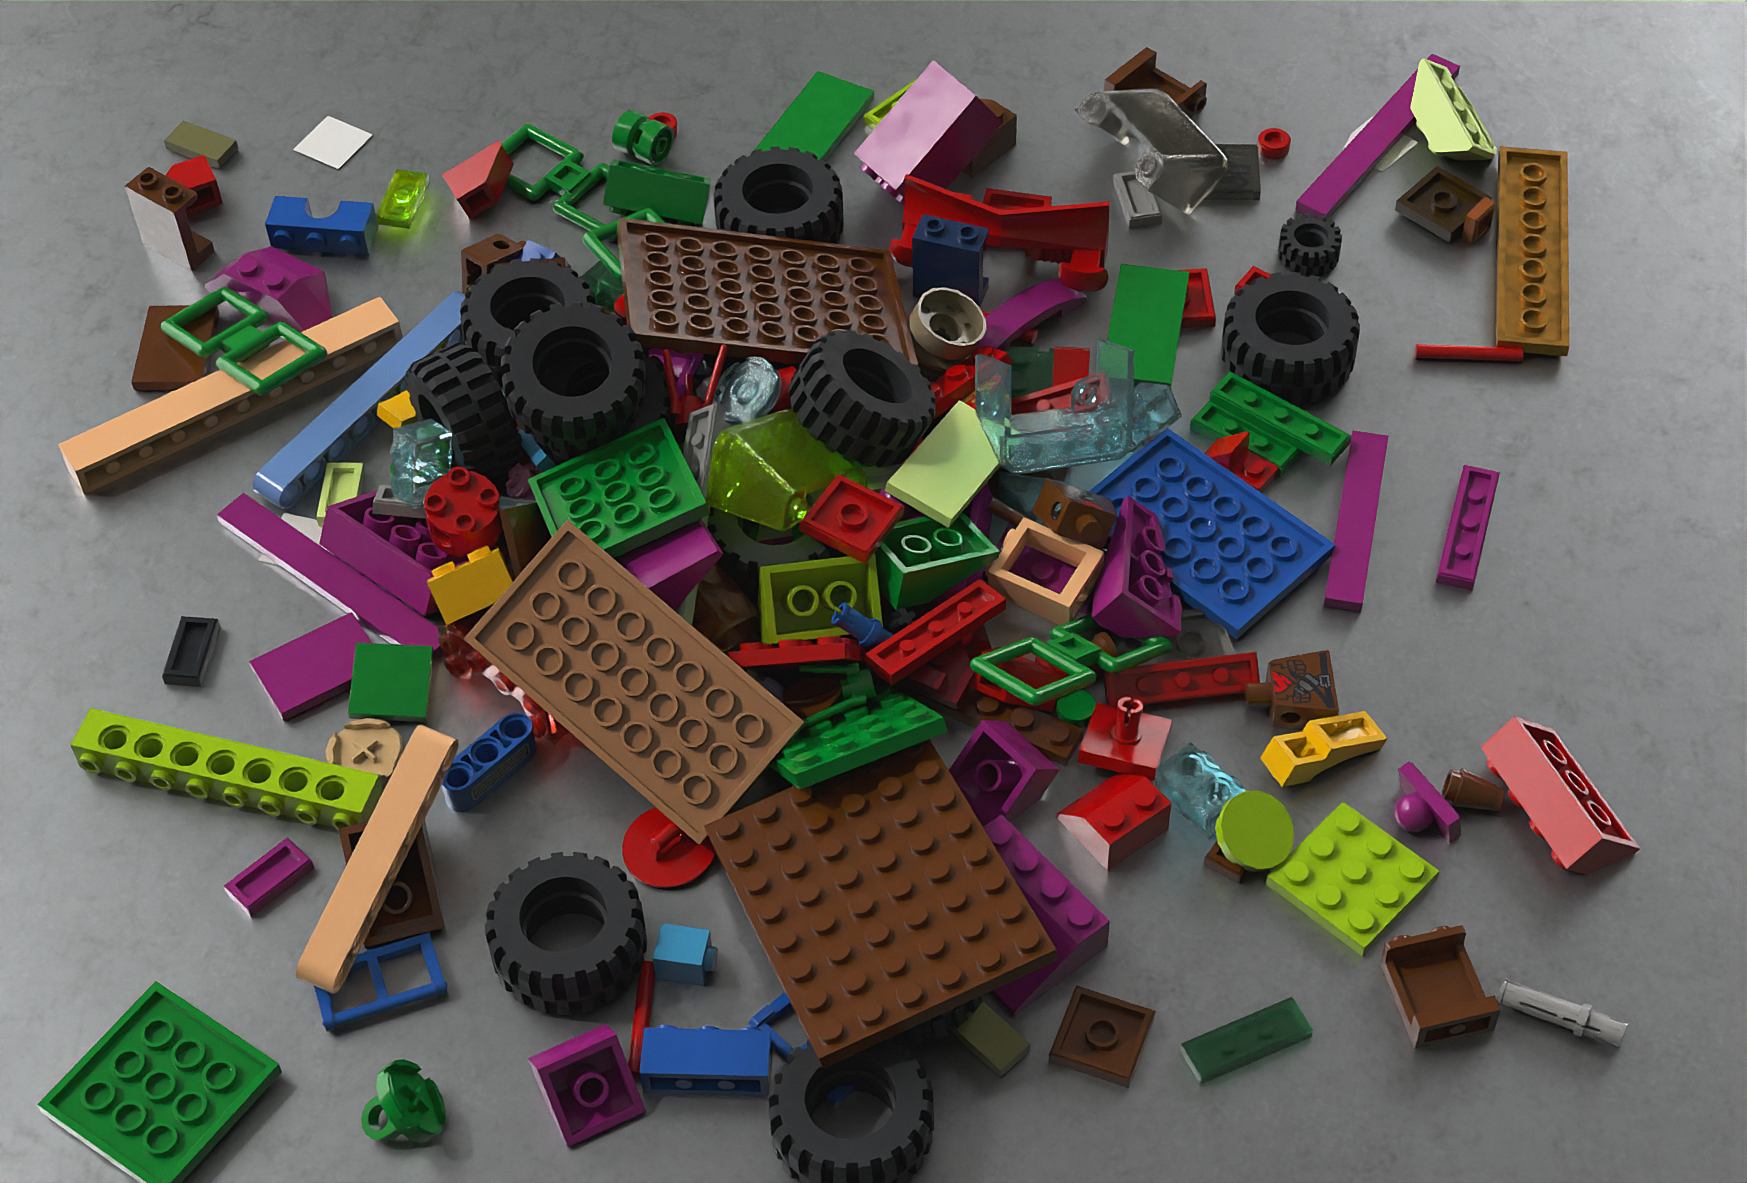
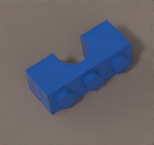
M275 196L265 222V227L271 247L277 249L370 255L378 230V222L373 203L340 201L338 209L331 216L313 218L308 198Z

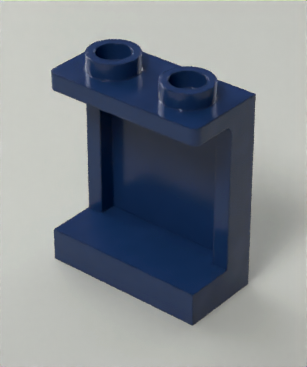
M922 215L912 237L913 296L920 298L923 293L932 288L945 287L958 290L969 296L980 307L989 288V278L983 277V248L989 236V230L980 226Z

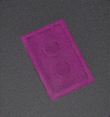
M351 612L249 661L277 712L282 720L285 721L350 689L356 643L372 642Z

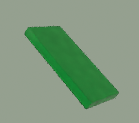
M817 71L754 151L758 149L767 151L770 150V147L779 146L782 150H788L789 147L798 148L801 153L811 152L817 156V160L822 158L826 162L872 103L874 91Z
M1129 264L1120 265L1101 371L1109 370L1114 384L1171 391L1190 272Z

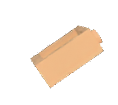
M1023 517L1016 530L1011 528L1007 533L999 558L987 565L985 576L988 577V585L1005 597L1007 602L1062 625L1076 618L1096 586L1104 563V552L1090 545L1059 536L1050 528ZM1025 545L1077 567L1061 594L1009 572Z

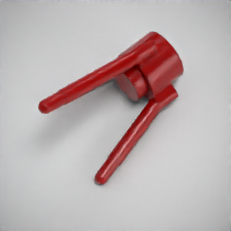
M721 345L705 400L702 404L700 397L693 396L692 375L690 373L685 375L684 396L678 399L670 351L668 349L663 350L664 367L671 402L670 415L675 416L674 427L676 429L687 431L690 412L712 405L725 361L726 345Z

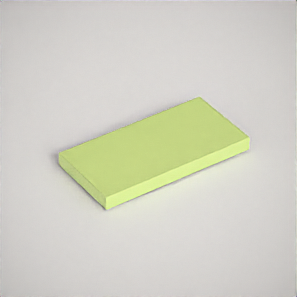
M959 400L889 479L885 491L949 528L1019 445L1021 435Z

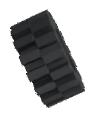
M1300 214L1296 215V221L1290 218L1287 220V225L1283 224L1280 232L1278 258L1279 260L1282 259L1281 264L1284 267L1290 265L1289 271L1296 272L1298 269L1301 276H1306V272H1311L1313 276H1318L1319 270L1324 275L1329 272V268L1333 270L1336 267V262L1339 261L1342 234H1340L1339 226L1334 227V221L1330 219L1327 223L1325 222V216L1320 215L1318 219H1313L1314 214H1308L1307 218L1304 219L1303 215ZM1301 243H1314L1319 245V247H1306L1301 245Z

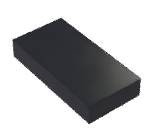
M181 616L162 674L164 684L202 687L221 627L218 619Z

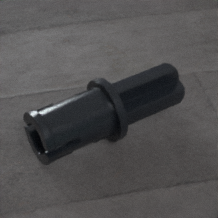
M904 607L896 611L886 612L882 615L883 628L895 635L913 623L912 619L916 615L913 610L907 612Z

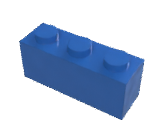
M672 1025L644 1028L640 1063V1079L643 1093L769 1096L773 1060L771 1031H764L756 1027H745L740 1030H723L714 1026L683 1029Z

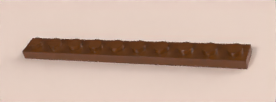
M744 593L743 596H739L727 613L728 623L761 636L757 602L749 600V594ZM851 634L840 635L841 638H849V640H858ZM817 638L802 641H811V643H817ZM865 663L859 664V668L865 665ZM879 675L872 678L875 686L894 687L929 709L976 729L982 720L1007 721L1049 760L1065 767L1083 739L1084 729L1034 708L1000 701L971 687L958 710L897 684L891 686Z

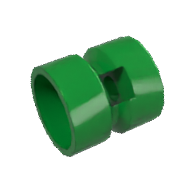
M627 110L619 117L612 133V145L616 150L629 156H636L639 160L652 166H659L665 161L674 142V132L670 126L657 120H650L647 116L634 110Z

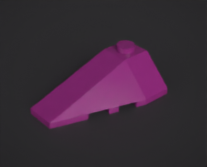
M1129 495L1123 500L1094 591L1092 619L1097 621L1101 627L1109 629L1121 638L1176 636L1181 632L1182 606L1179 596L1172 595L1169 583L1174 579L1172 569L1165 567L1161 553L1166 547L1158 518L1155 513Z

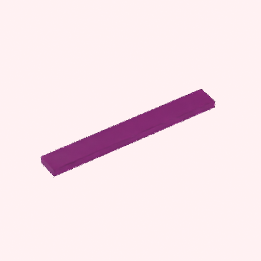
M1434 54L1427 58V60L1447 67L1452 74L1453 80L1459 75V65ZM1418 69L1296 201L1295 210L1306 215L1314 214V219H1318L1320 215L1325 216L1326 222L1417 121L1410 107Z
M242 493L217 514L219 523L348 614L352 612L359 622L389 643L433 646V661L452 645L451 637L245 493Z

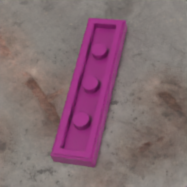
M1468 465L1463 466L1436 583L1473 591L1500 472Z

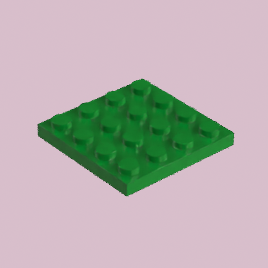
M665 418L659 419L528 479L551 537L568 519L612 558L622 556L628 551L650 541L657 540L674 530L692 524L711 514Z
M880 686L875 688L877 698L867 700L866 704L851 707L807 728H802L787 747L783 749L781 754L774 759L770 767L800 790L946 733L948 730L943 716L894 687Z
M155 981L49 1091L37 1106L41 1113L138 1182L182 1183L282 1073L279 1063Z

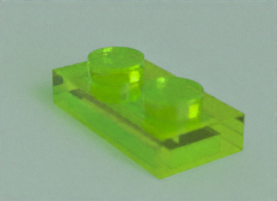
M396 169L376 213L378 225L410 229L430 184L428 173Z

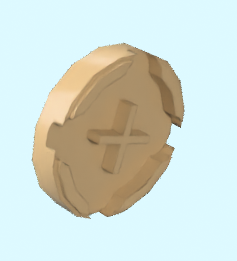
M364 718L354 720L344 725V730L338 734L335 732L332 735L325 750L327 763L379 774L382 784L389 781L404 751V744L399 732L391 728L389 723L380 719Z

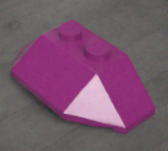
M274 247L263 248L241 255L226 264L205 284L206 290L214 292L221 287L230 288L267 311L269 314L268 321L274 324L284 322L299 332L306 331L333 318L325 272Z

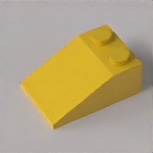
M485 546L467 554L469 561L455 567L453 561L432 570L434 577L428 579L427 584L446 625L494 604L515 580L514 574L499 548L490 551L489 546Z

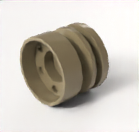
M945 287L932 288L923 293L907 320L918 368L921 370L922 377L932 382L943 376L950 367L959 365L969 358L986 332V318L981 308L969 296L958 290Z

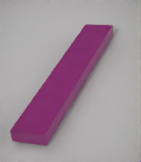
M1352 431L1334 544L1336 545L1331 557L1324 606L1359 612L1362 610L1389 437L1387 435Z

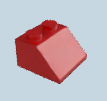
M1117 773L1059 811L1056 818L1108 871L1169 830L1172 803L1145 776Z

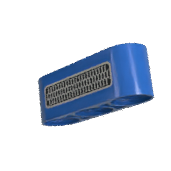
M515 712L504 716L454 758L441 785L446 805L451 810L466 812L473 809L533 758L537 751V744L532 720L527 715Z

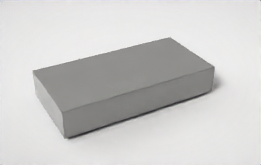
M1147 170L1115 173L1113 183L1128 227L1134 228L1161 224L1162 213Z

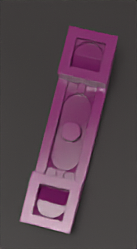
M1053 279L1034 285L1015 295L986 317V332L976 349L988 346L1009 353L1011 341L1055 313L1060 318L1065 317L1085 304L1087 296L1080 291L1067 288L1060 282V279Z

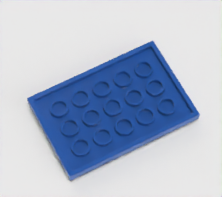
M1165 428L1088 491L1110 498L1115 508L1117 517L1107 539L1109 543L1123 500L1128 495L1155 513L1166 547L1161 553L1165 567L1172 569L1174 579L1169 583L1171 592L1236 639L1329 559L1336 545L1169 428Z

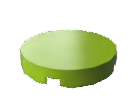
M1255 790L1244 791L1224 803L1221 808L1220 817L1216 820L1215 831L1218 845L1228 860L1233 864L1237 863L1245 867L1244 870L1258 872L1267 871L1286 859L1292 849L1295 833L1292 818L1281 802L1270 794Z

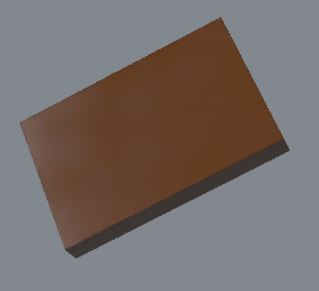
M190 305L149 306L131 380L134 390H177L207 375L211 356L207 358L198 356L163 333L160 327L163 321ZM218 306L181 328L205 343L215 337L220 314Z

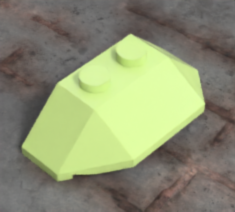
M1423 58L1419 63L1410 109L1417 120V127L1425 134L1429 142V149L1439 157L1446 156L1457 161L1492 159L1498 150L1461 87L1453 81L1452 74L1447 67Z

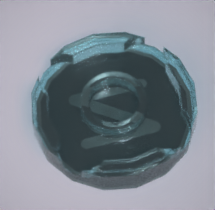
M753 356L746 358L748 361L742 364L736 362L720 377L714 399L716 403L726 409L724 421L730 426L741 428L753 425L763 419L774 407L780 395L781 378L779 372L764 358Z

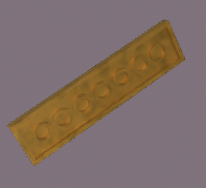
M1500 146L1496 347L1523 348L1525 353L1568 355L1570 344L1568 152L1505 146Z

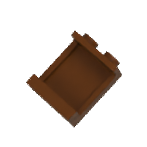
M1146 47L1105 79L1103 104L1159 138L1165 139L1173 131H1178L1193 115L1199 114L1204 109L1207 102V83L1200 80L1190 88L1156 68L1157 52Z
M147 167L125 185L143 245L190 271H193L215 252L212 241L193 232L188 222L186 209L198 199L195 191L151 167Z
M1463 925L1451 928L1439 926L1428 933L1415 936L1400 935L1384 944L1380 965L1414 1049L1495 1030L1501 1009L1495 995L1486 997L1464 947L1466 931Z

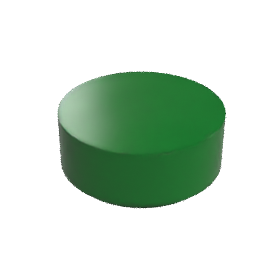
M1082 689L1059 697L1057 700L1058 719L1079 728L1087 726L1096 706L1094 697Z

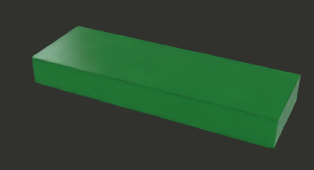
M1210 401L1190 421L1191 430L1213 442L1218 438L1250 432L1248 451L1279 467L1277 474L1279 478L1300 456V449Z

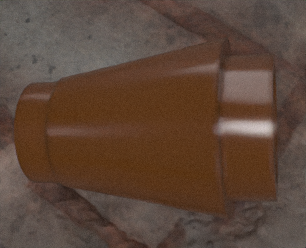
M1463 768L1459 771L1450 769L1442 789L1443 798L1449 801L1453 807L1493 810L1497 812L1501 808L1505 789L1497 787V785Z

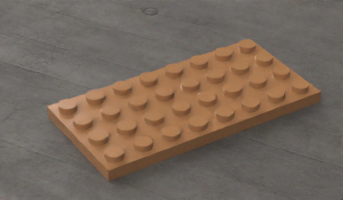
M568 519L464 638L466 642L701 846L708 839L704 826L727 816L806 724Z

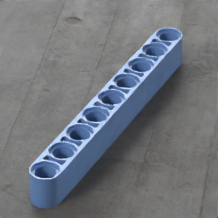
M460 291L450 294L258 471L253 480L254 492L282 509L291 508L325 476L327 463H339L383 422L377 416L378 403L393 398L407 390L405 374L413 362L453 343L465 344L460 320V308L462 301L465 299V294Z

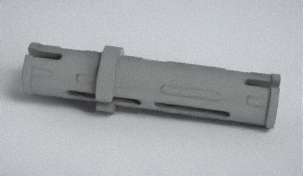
M1506 978L1502 983L1497 998L1498 1005H1504L1574 1030L1573 1035L1582 1038V1035L1585 1034L1613 1044L1618 1048L1622 1044L1629 1023L1625 1020L1622 1021L1591 1010L1592 1005L1583 1003V1006H1579L1509 981Z

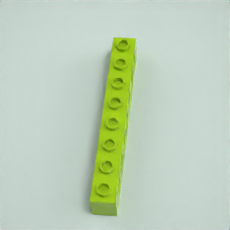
M90 708L70 744L79 767L90 773L103 772L112 774L128 782H134L135 780L146 782L162 790L175 789L184 791L200 799L207 797L218 799L234 807H252L272 816L286 815L298 818L306 824L319 823L335 827L337 830L368 822L384 791L379 774Z

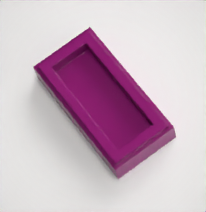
M287 837L225 884L224 888L226 893L252 917L312 871L314 865L312 860Z

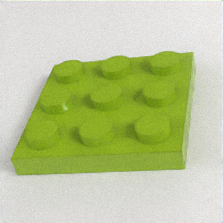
M1342 802L1283 862L1267 875L1266 885L1363 956L1437 881L1440 871L1349 805Z

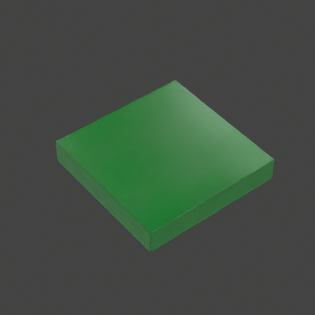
M356 643L348 708L349 718L427 722L434 656L433 646Z

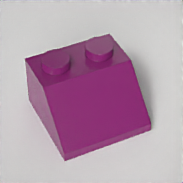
M992 720L981 721L949 769L973 812L985 825L1001 814L1009 822L1013 821L1040 800L1060 771L1056 765L1007 721Z
M606 1024L528 1058L542 1096L567 1147L646 1112L617 1034Z

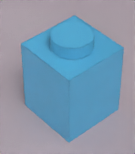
M661 923L652 958L656 980L704 986L708 971L714 972L718 956V948L712 946L710 930Z

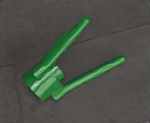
M858 662L847 665L802 664L798 667L800 672L847 674V677L840 679L843 692H841L836 701L838 704L804 718L802 721L806 724L803 728L851 707L866 704L867 700L877 698L870 668L860 670Z

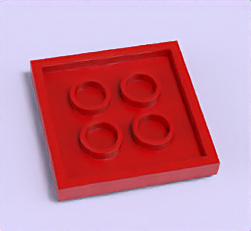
M841 636L818 637L817 643L802 641V639L779 641V646L764 644V642L740 644L741 651L729 652V658L743 670L762 672L798 669L799 665L802 664L847 665L855 662L863 664L865 663V654L869 652V648L859 646L857 640H849V638H841Z

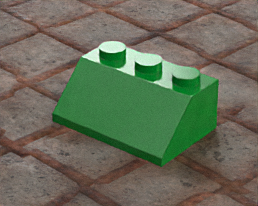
M613 159L609 165L603 205L610 206L609 212L620 215H629L630 210L639 212L650 208L662 219L663 217L676 219V225L695 227L696 223L703 224L712 178Z

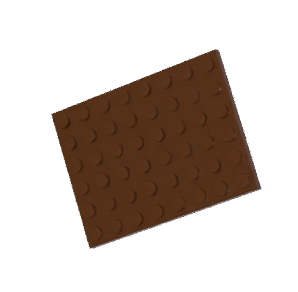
M619 218L617 237L627 325L636 333V341L641 343L642 349H668L682 354L693 352L718 357L721 345H726V356L745 358L754 362L765 360L781 362L785 365H796L802 363L819 337L833 331L853 330L857 334L866 333L872 335L873 339L877 341L883 340L889 343L892 349L897 352L900 350L907 356V360L911 364L918 366L890 250Z
M930 739L799 790L796 786H792L704 826L708 838L823 1069L1059 960L1055 946Z

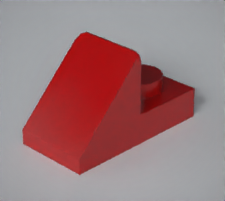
M1250 432L1216 439L1206 450L1205 454L1259 492L1263 493L1277 477L1279 468L1277 465L1248 451Z

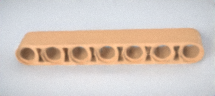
M421 724L414 730L301 955L295 973L297 979L333 994L340 990L453 763L459 745L457 739Z

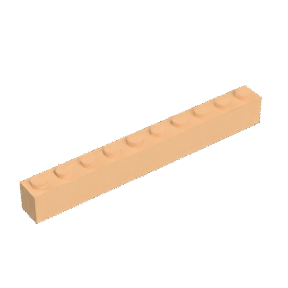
M379 296L301 332L325 347L327 357L268 394L260 396L223 371H216L58 444L65 464L85 495L386 354L403 338L398 319ZM284 340L237 364L263 380L306 352Z

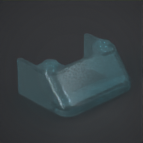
M1104 339L1097 340L1096 376L1084 377L1076 382L1071 392V407L1011 415V365L983 354L975 355V412L991 448L1003 469L1014 474H1025L1122 459L1130 451L1133 437L1134 350Z

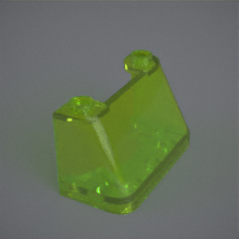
M788 408L721 431L716 438L712 451L706 503L714 508L783 531L793 527L805 517L807 512L806 495L829 486L838 474L866 488L868 487V480L864 470L855 461L850 462L843 459V455L837 452L832 453L825 448L826 445L820 440L816 441L811 437L808 428L802 427L797 420L798 413L793 412L792 408Z

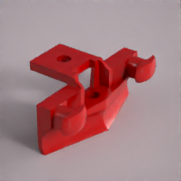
M905 174L901 240L892 239L889 246L892 259L898 264L913 268L912 237L922 215H930L987 228L989 236L984 245V251H986L987 244L1000 248L1025 249V256L1031 257V260H1042L1044 263L1049 261L1051 264L1054 262L1060 264L1058 269L1060 282L1072 290L1096 292L1102 290L1107 285L1109 276L1104 267L1108 254L1110 201L1052 206L1051 196L986 188L983 202L981 203L973 200L972 195L955 193Z

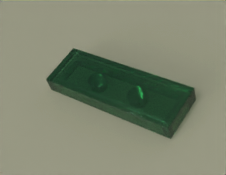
M1289 997L1181 1043L1180 1052L1201 1085L1311 1038L1313 1029L1293 997Z

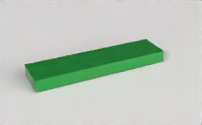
M1231 371L1210 392V402L1330 466L1350 445L1351 435Z

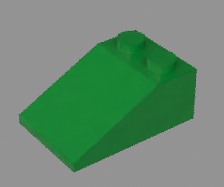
M963 512L949 528L929 516L897 522L874 553L879 592L895 610L928 603L999 558L1000 551Z

